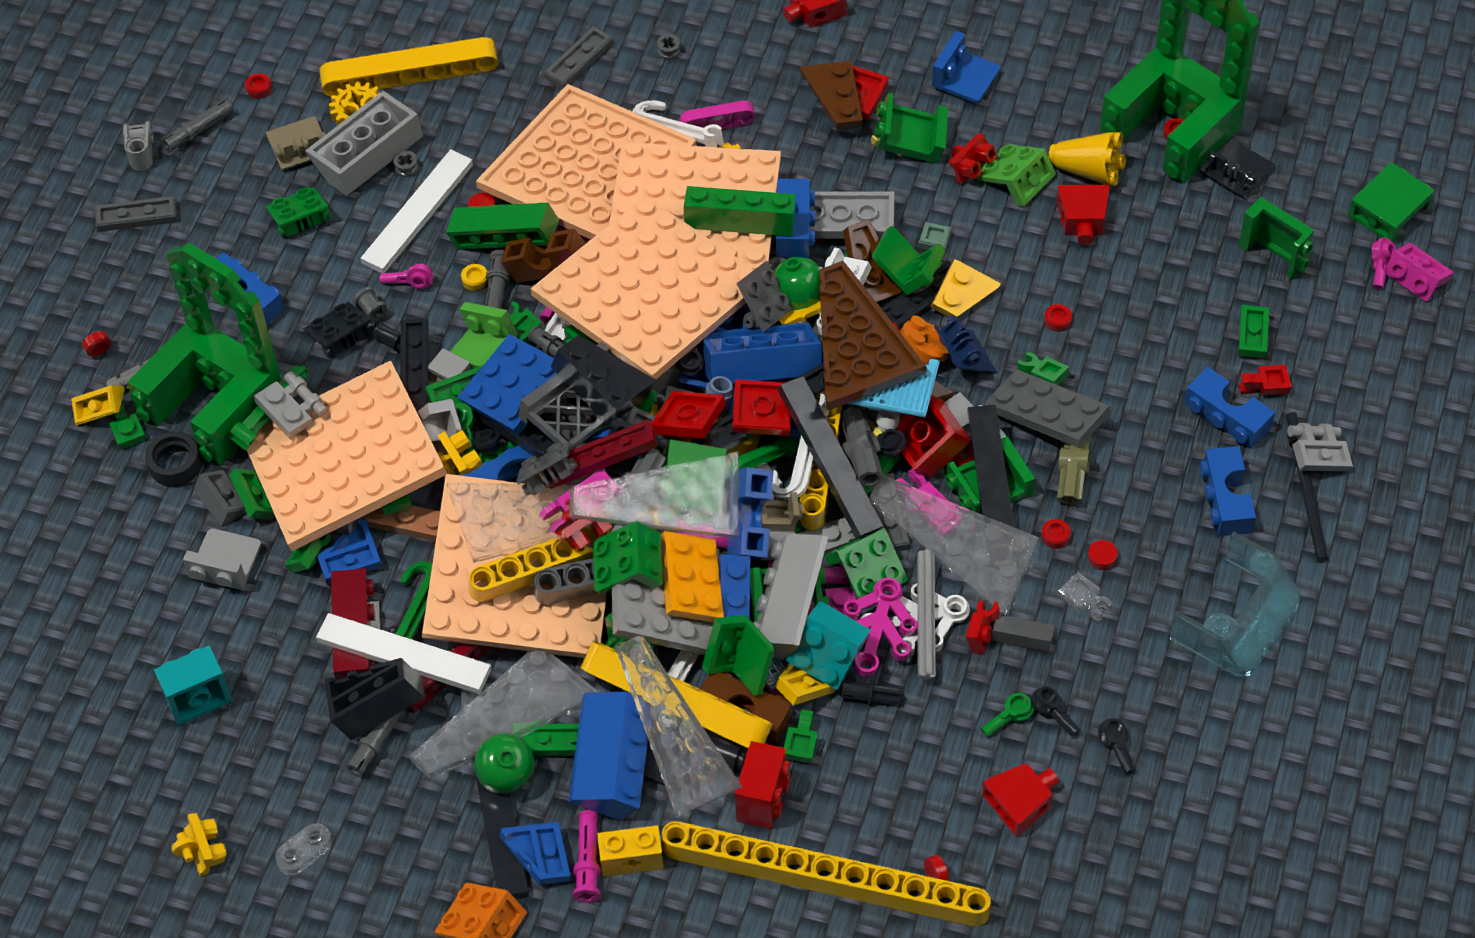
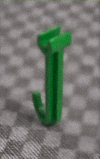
M296 365L290 370L297 377H302L303 380L309 375L307 372L308 368L304 365L301 367ZM284 378L279 382L283 388L289 385ZM257 406L243 423L240 421L236 423L231 429L228 438L246 451L255 441L256 433L270 418Z
M780 435L776 441L735 458L724 469L722 485L732 484L733 471L747 467L757 469L785 456L790 460L795 458L800 440L795 437Z
M423 561L411 565L400 579L402 585H407L417 573L426 574L396 635L413 640L425 617L433 564L431 562Z

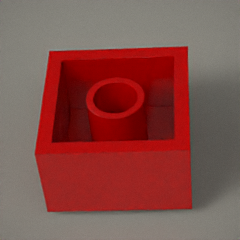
M933 395L930 398L926 417L903 414L900 417L899 426L895 428V430L902 431L906 436L907 442L902 454L913 470L930 478L972 441L945 402Z
M750 741L735 791L737 822L772 829L774 819H780L783 810L782 793L788 792L791 782V775H789L791 761L786 760L785 748Z

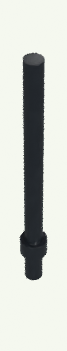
M1296 412L1286 414L1288 427L1299 424ZM1287 434L1289 446L1293 448V444L1299 439L1297 437H1290ZM1294 452L1317 562L1323 563L1328 560L1310 472L1299 470Z

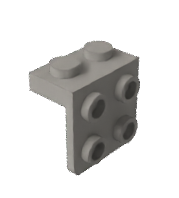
M210 529L207 531L198 553L187 550L183 562L189 578L243 590L262 545L260 540L256 538Z

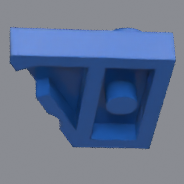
M365 518L357 522L358 527L351 533L340 536L333 546L326 548L317 556L327 585L331 584V571L366 568V571L369 572L382 567Z
M559 822L501 828L500 838L538 885L569 882L570 871Z

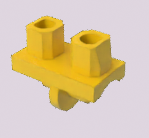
M463 430L450 437L447 436L445 431L437 435L448 452L447 455H444L443 452L437 453L447 474L455 475L454 469L456 466L461 475H464L483 465L475 450L460 457L459 453L472 446Z
M197 813L188 814L189 824L184 828V832L176 835L178 841L172 845L171 849L175 857H184L185 862L194 860L199 876L208 875L211 866L224 863L226 850L222 843L208 845L207 840L215 839L218 833L214 819L199 820Z

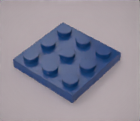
M509 334L457 398L461 403L469 405L473 410L519 435L527 426L519 418L520 401L557 374L551 368L554 358Z

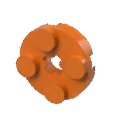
M912 316L910 321H907L900 330L902 336L924 363L929 364L930 359L942 361L943 364L949 358L950 354L940 342L939 335L934 326L925 322L921 317Z

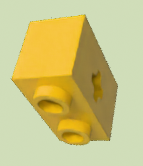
M658 825L597 833L603 877L664 869Z

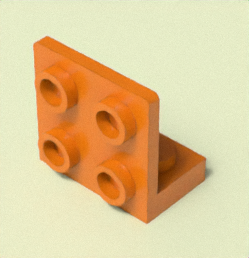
M466 883L458 892L447 913L442 917L435 933L439 937L511 938L527 911L508 890Z

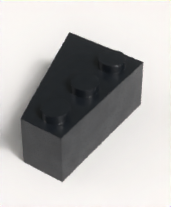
M579 335L557 350L551 364V368L608 426L611 425L614 418H621L632 410L633 407L649 397L656 382V379Z
M402 658L370 666V671L360 674L356 671L348 672L347 677L335 680L333 677L325 679L330 722L350 740L425 698L422 677Z

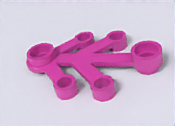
M893 578L879 580L875 584L872 593L857 600H848L843 607V614L855 620L859 617L861 610L878 604L876 612L856 621L868 629L871 628L865 649L856 656L854 662V670L861 677H871L877 671L879 659L875 654L882 631L893 647L892 656L896 660L904 661L910 654V645L903 641L887 616L889 607L900 621L899 631L902 635H914L918 623L914 617L909 615L900 601L902 588L898 581ZM888 591L892 595H886L883 592ZM853 607V608H855L857 611H856V612H850V611H848L847 608ZM904 624H911L913 628L907 629L904 627ZM903 648L906 653H899L896 649ZM866 664L870 669H864L861 665Z

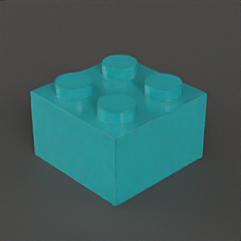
M819 601L806 619L799 647L788 655L786 661L838 690L850 673L856 656L860 653L871 630Z
M210 645L202 649H195L184 657L174 661H167L161 667L154 669L177 726L232 702L223 673Z

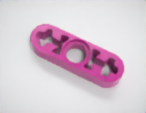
M738 101L685 111L680 115L679 121L701 128L715 124L719 125L721 130L749 125L755 120L756 115L751 102ZM723 116L721 119L712 120L714 117Z

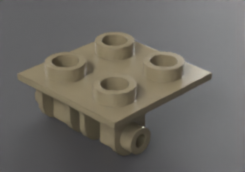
M313 116L267 131L266 135L283 171L310 162L311 159L305 150L324 137L325 133L321 131L316 117Z

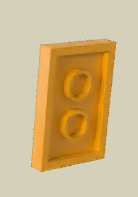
M663 531L661 533V558L666 615L714 623L715 618L724 617L716 540Z

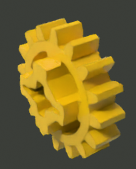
M356 82L355 87L346 84V90L338 88V96L332 95V103H329L332 121H336L338 126L379 94L378 87L376 86L371 89L370 83H366L363 87L360 86L359 82Z

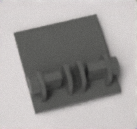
M768 261L763 262L736 283L751 312L745 314L743 324L747 328L760 327L761 331L764 332L793 309L789 305L787 295L781 293L776 275Z
M570 440L564 444L561 441L556 442L546 449L547 454L539 458L534 455L521 463L522 468L519 470L516 482L517 484L525 482L522 485V489L527 496L530 494L536 495L546 489V485L548 487L552 486L544 470L547 469L553 480L557 483L559 482L557 474L562 480L573 474L574 469L578 468L573 457L567 459L571 445Z

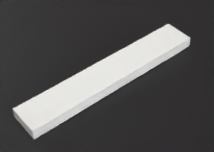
M450 149L363 254L361 263L380 273H385L473 166L472 159Z
M330 613L327 614L316 636L318 643L377 662L384 663L402 658L421 676L477 694L481 693L491 672L490 664Z

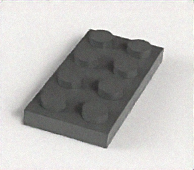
M1017 369L985 401V405L996 404L998 416L1078 448L1083 445L1110 415V406Z

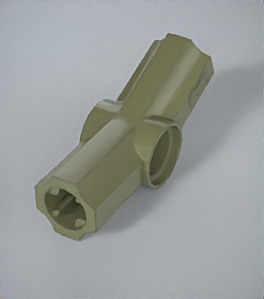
M1092 435L1080 448L1065 443L1064 448L1061 447L1059 454L1060 479L1057 495L1058 502H1062L1065 505L1082 503L1085 475L1089 473V449Z

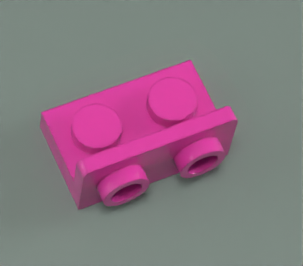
M1412 243L1395 250L1386 266V274L1424 301L1430 300L1436 288L1449 282L1454 274L1452 270Z

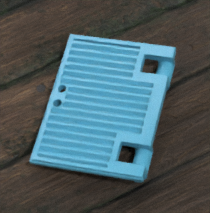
M930 359L929 364H925L926 374L847 404L864 406L876 411L887 410L926 417L940 361Z

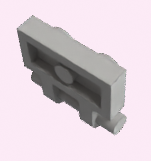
M292 371L284 376V380L289 384L287 387L283 388L276 381L254 395L255 403L289 439L312 425V418L308 414L314 411L321 417L327 412V408L322 404L323 400L316 393H312L306 387L307 383L302 377H297ZM299 395L305 402L299 405L293 397Z
M1299 423L1297 426L1290 425L1288 427V435L1299 439L1293 444L1299 470L1347 472L1353 467L1346 441L1336 440V438L1341 436L1340 427H1332L1331 424L1322 423L1319 426Z

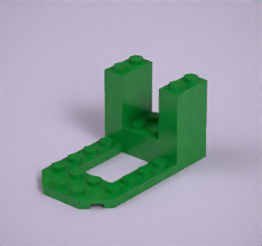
M1162 0L1156 47L1104 96L1100 131L1103 133H1122L1124 141L1158 107L1162 108L1167 114L1184 120L1167 136L1163 171L1168 176L1184 184L1208 161V154L1211 151H1218L1242 125L1259 28V20L1254 12L1249 14L1243 4L1245 0ZM1189 10L1209 21L1213 26L1228 33L1221 77L1183 55Z
M187 243L182 248L179 246L173 247L166 254L169 271L173 276L174 288L178 293L179 304L183 309L186 323L127 383L138 417L145 422L150 421L158 427L201 383L209 390L215 389L218 391L216 396L190 423L200 456L208 462L212 460L222 466L240 447L228 438L231 429L237 422L243 423L258 406L254 401V395L276 381L279 383L281 376L260 299L253 291L246 293L239 285L238 281L241 277L234 269L191 243ZM205 293L210 295L219 305H226L235 311L244 345L214 327Z

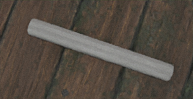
M929 549L917 553L918 676L922 680L935 677L934 553Z

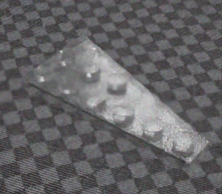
M738 452L716 458H705L704 460L692 463L686 462L648 470L644 473H633L620 478L576 485L570 489V518L624 525L637 520L650 528L735 538L738 536Z
M883 475L880 479L881 483L875 486L869 498L871 504L894 524H897L906 531L915 542L920 543L925 549L931 550L935 559L962 582L967 583L982 599L987 600L992 606L994 602H998L1001 615H1006L1038 546L1039 537Z
M447 482V489L473 564L527 549L557 538L550 530V526L561 517L562 511L545 521L541 519L539 514L543 508L577 485H560L553 489L546 485V489L536 495L530 494L527 496L522 489L524 484ZM618 496L606 503L609 509L612 508Z
M643 636L633 637L615 647L676 817L690 813L742 788Z
M529 651L409 755L410 761L430 779H433L463 765L466 759L475 756L481 743L490 736L510 733L521 738L550 724V720L565 713L570 715L578 711L577 708L582 705V698L585 693H599V691L553 654H548L544 651Z

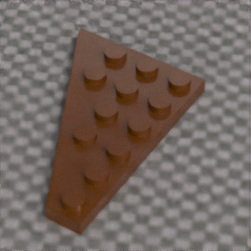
M844 261L819 269L825 406L828 410L926 374L924 362Z

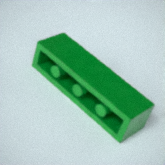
M695 186L686 187L683 205L684 222L694 229L793 236L796 194Z
M549 202L457 207L453 211L446 234L456 249L506 247L507 242L530 238L537 246L548 245L551 234L556 231L559 218Z

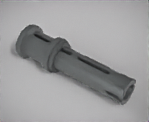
M495 250L490 253L491 267L486 274L489 284L485 306L498 309L502 307L504 288L510 282L509 272L500 263L504 250Z

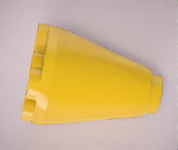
M1108 132L1052 144L1049 150V160L1058 169L1104 185L1116 186L1119 170L1124 169L1126 162L1125 154H1121L1123 135L1122 133Z

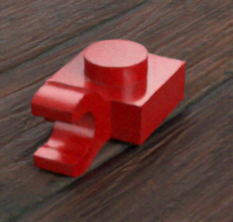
M1286 365L1259 366L1257 374H1241L1242 382L1238 384L1240 394H1250L1261 389L1262 396L1290 394L1292 388Z
M980 600L976 607L977 613L973 612L966 639L972 653L984 654L986 644L990 643L992 639V627L989 624L1000 616L1001 609L998 602H994L993 608L985 611V603Z

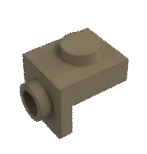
M790 492L788 501L769 500L764 504L761 513L763 528L770 529L769 531H794L797 521L801 520L803 516V505L798 503L797 492Z

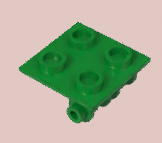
M314 187L302 188L294 195L286 198H277L271 204L265 206L278 224L277 229L281 237L284 235L289 237L298 233L297 223L301 231H304L302 218L305 219L307 226L311 228V221L316 226L326 222L327 218L331 217L328 204Z

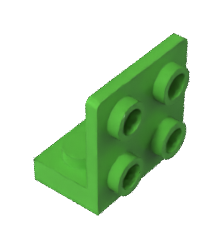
M1009 144L999 150L997 158L992 163L987 162L984 164L981 174L977 179L978 181L1006 184L1015 204L1025 206L1056 175V172L1044 148Z
M465 302L459 310L468 327V331L450 352L469 361L471 368L484 365L509 334L515 337L518 336L508 311Z

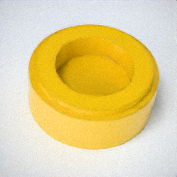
M480 264L466 266L461 272L463 286L470 291H479L485 288L488 284L486 279L487 269Z

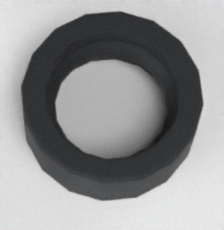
M175 431L163 433L154 438L148 445L145 454L150 475L156 482L164 486L173 487L184 485L194 479L200 471L202 464L197 443L190 435ZM173 449H183L190 454L186 463L174 469H164L157 464L161 455Z

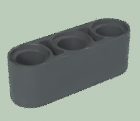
M593 558L543 569L536 574L534 579L533 595L542 604H553L599 593L594 589ZM572 577H578L582 580V582L579 584H574L570 582L569 579ZM544 583H549L552 586H554V588L551 590H544L540 587V585Z

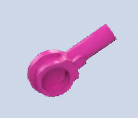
M1387 237L1380 238L1372 245V260L1375 270L1373 288L1378 290L1384 288L1386 266L1396 250L1395 245Z
M415 264L410 266L408 271L381 273L380 282L381 284L409 283L417 289H427L433 282L432 270L427 265Z

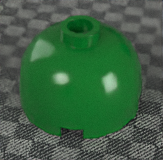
M806 257L789 258L780 263L774 270L780 291L787 295L789 305L793 308L792 310L808 308L820 301L819 269L821 268L813 260Z
M500 733L490 736L481 743L475 753L473 767L479 782L484 788L492 793L505 795L517 791L526 785L533 774L534 758L532 750L525 740L515 734Z

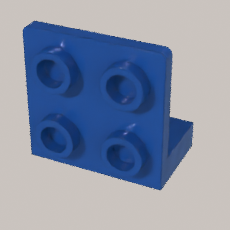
M955 31L933 65L932 86L979 104L1000 72L1001 66L967 53L965 34Z

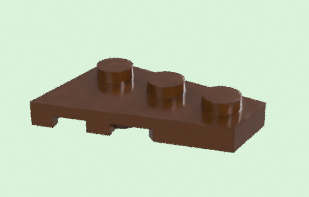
M851 61L800 67V75L804 80H807L810 90L820 100L823 110L836 130L863 127Z
M870 219L845 228L843 233L847 256L853 259L868 261L872 267L863 286L876 303L903 293L901 288L895 285L893 280L876 264L872 257V253L880 240Z

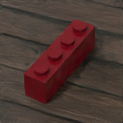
M366 568L331 571L332 614L371 626V621L376 620L375 606L370 604V597L375 596L374 580L368 579ZM333 647V674L335 680L347 677L348 672L356 671L360 674L370 671V666L377 665V661Z

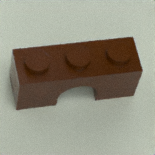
M574 228L552 233L546 249L535 245L530 238L507 242L500 263L517 283L546 277L586 243Z
M727 672L709 674L701 687V690L741 709H746L752 714L772 723L773 725L766 742L777 746L792 719V704L785 697L772 695L764 691L761 695L755 696L743 682L736 680L734 676Z

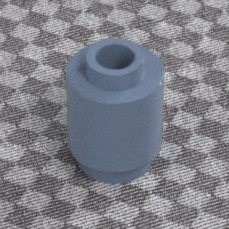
M717 376L708 382L705 394L724 395L726 405L718 418H722L729 413L734 388L728 378Z

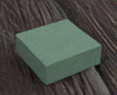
M925 222L919 240V248L928 250L939 243L946 250L951 235V227Z

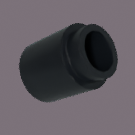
M719 735L715 737L708 736L702 748L701 758L707 760V763L735 773L738 768H743L747 752L744 751L745 746Z

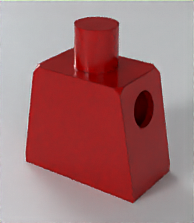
M790 0V5L783 8V14L788 22H792L800 17L808 27H815L847 15V0Z
M1058 185L1056 204L1064 233L1066 235H1077L1079 244H1091L1094 240L1093 235L1103 234L1109 185Z
M1022 764L983 781L982 796L1017 838L1049 810L1052 802V793L1049 789L1057 785L1059 780L1051 768L1037 775L1028 764Z

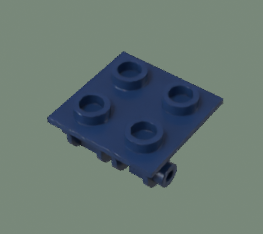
M953 315L947 319L946 326H934L939 335L940 342L946 347L952 357L953 364L958 369L988 373L997 372L973 330L966 329L961 318Z

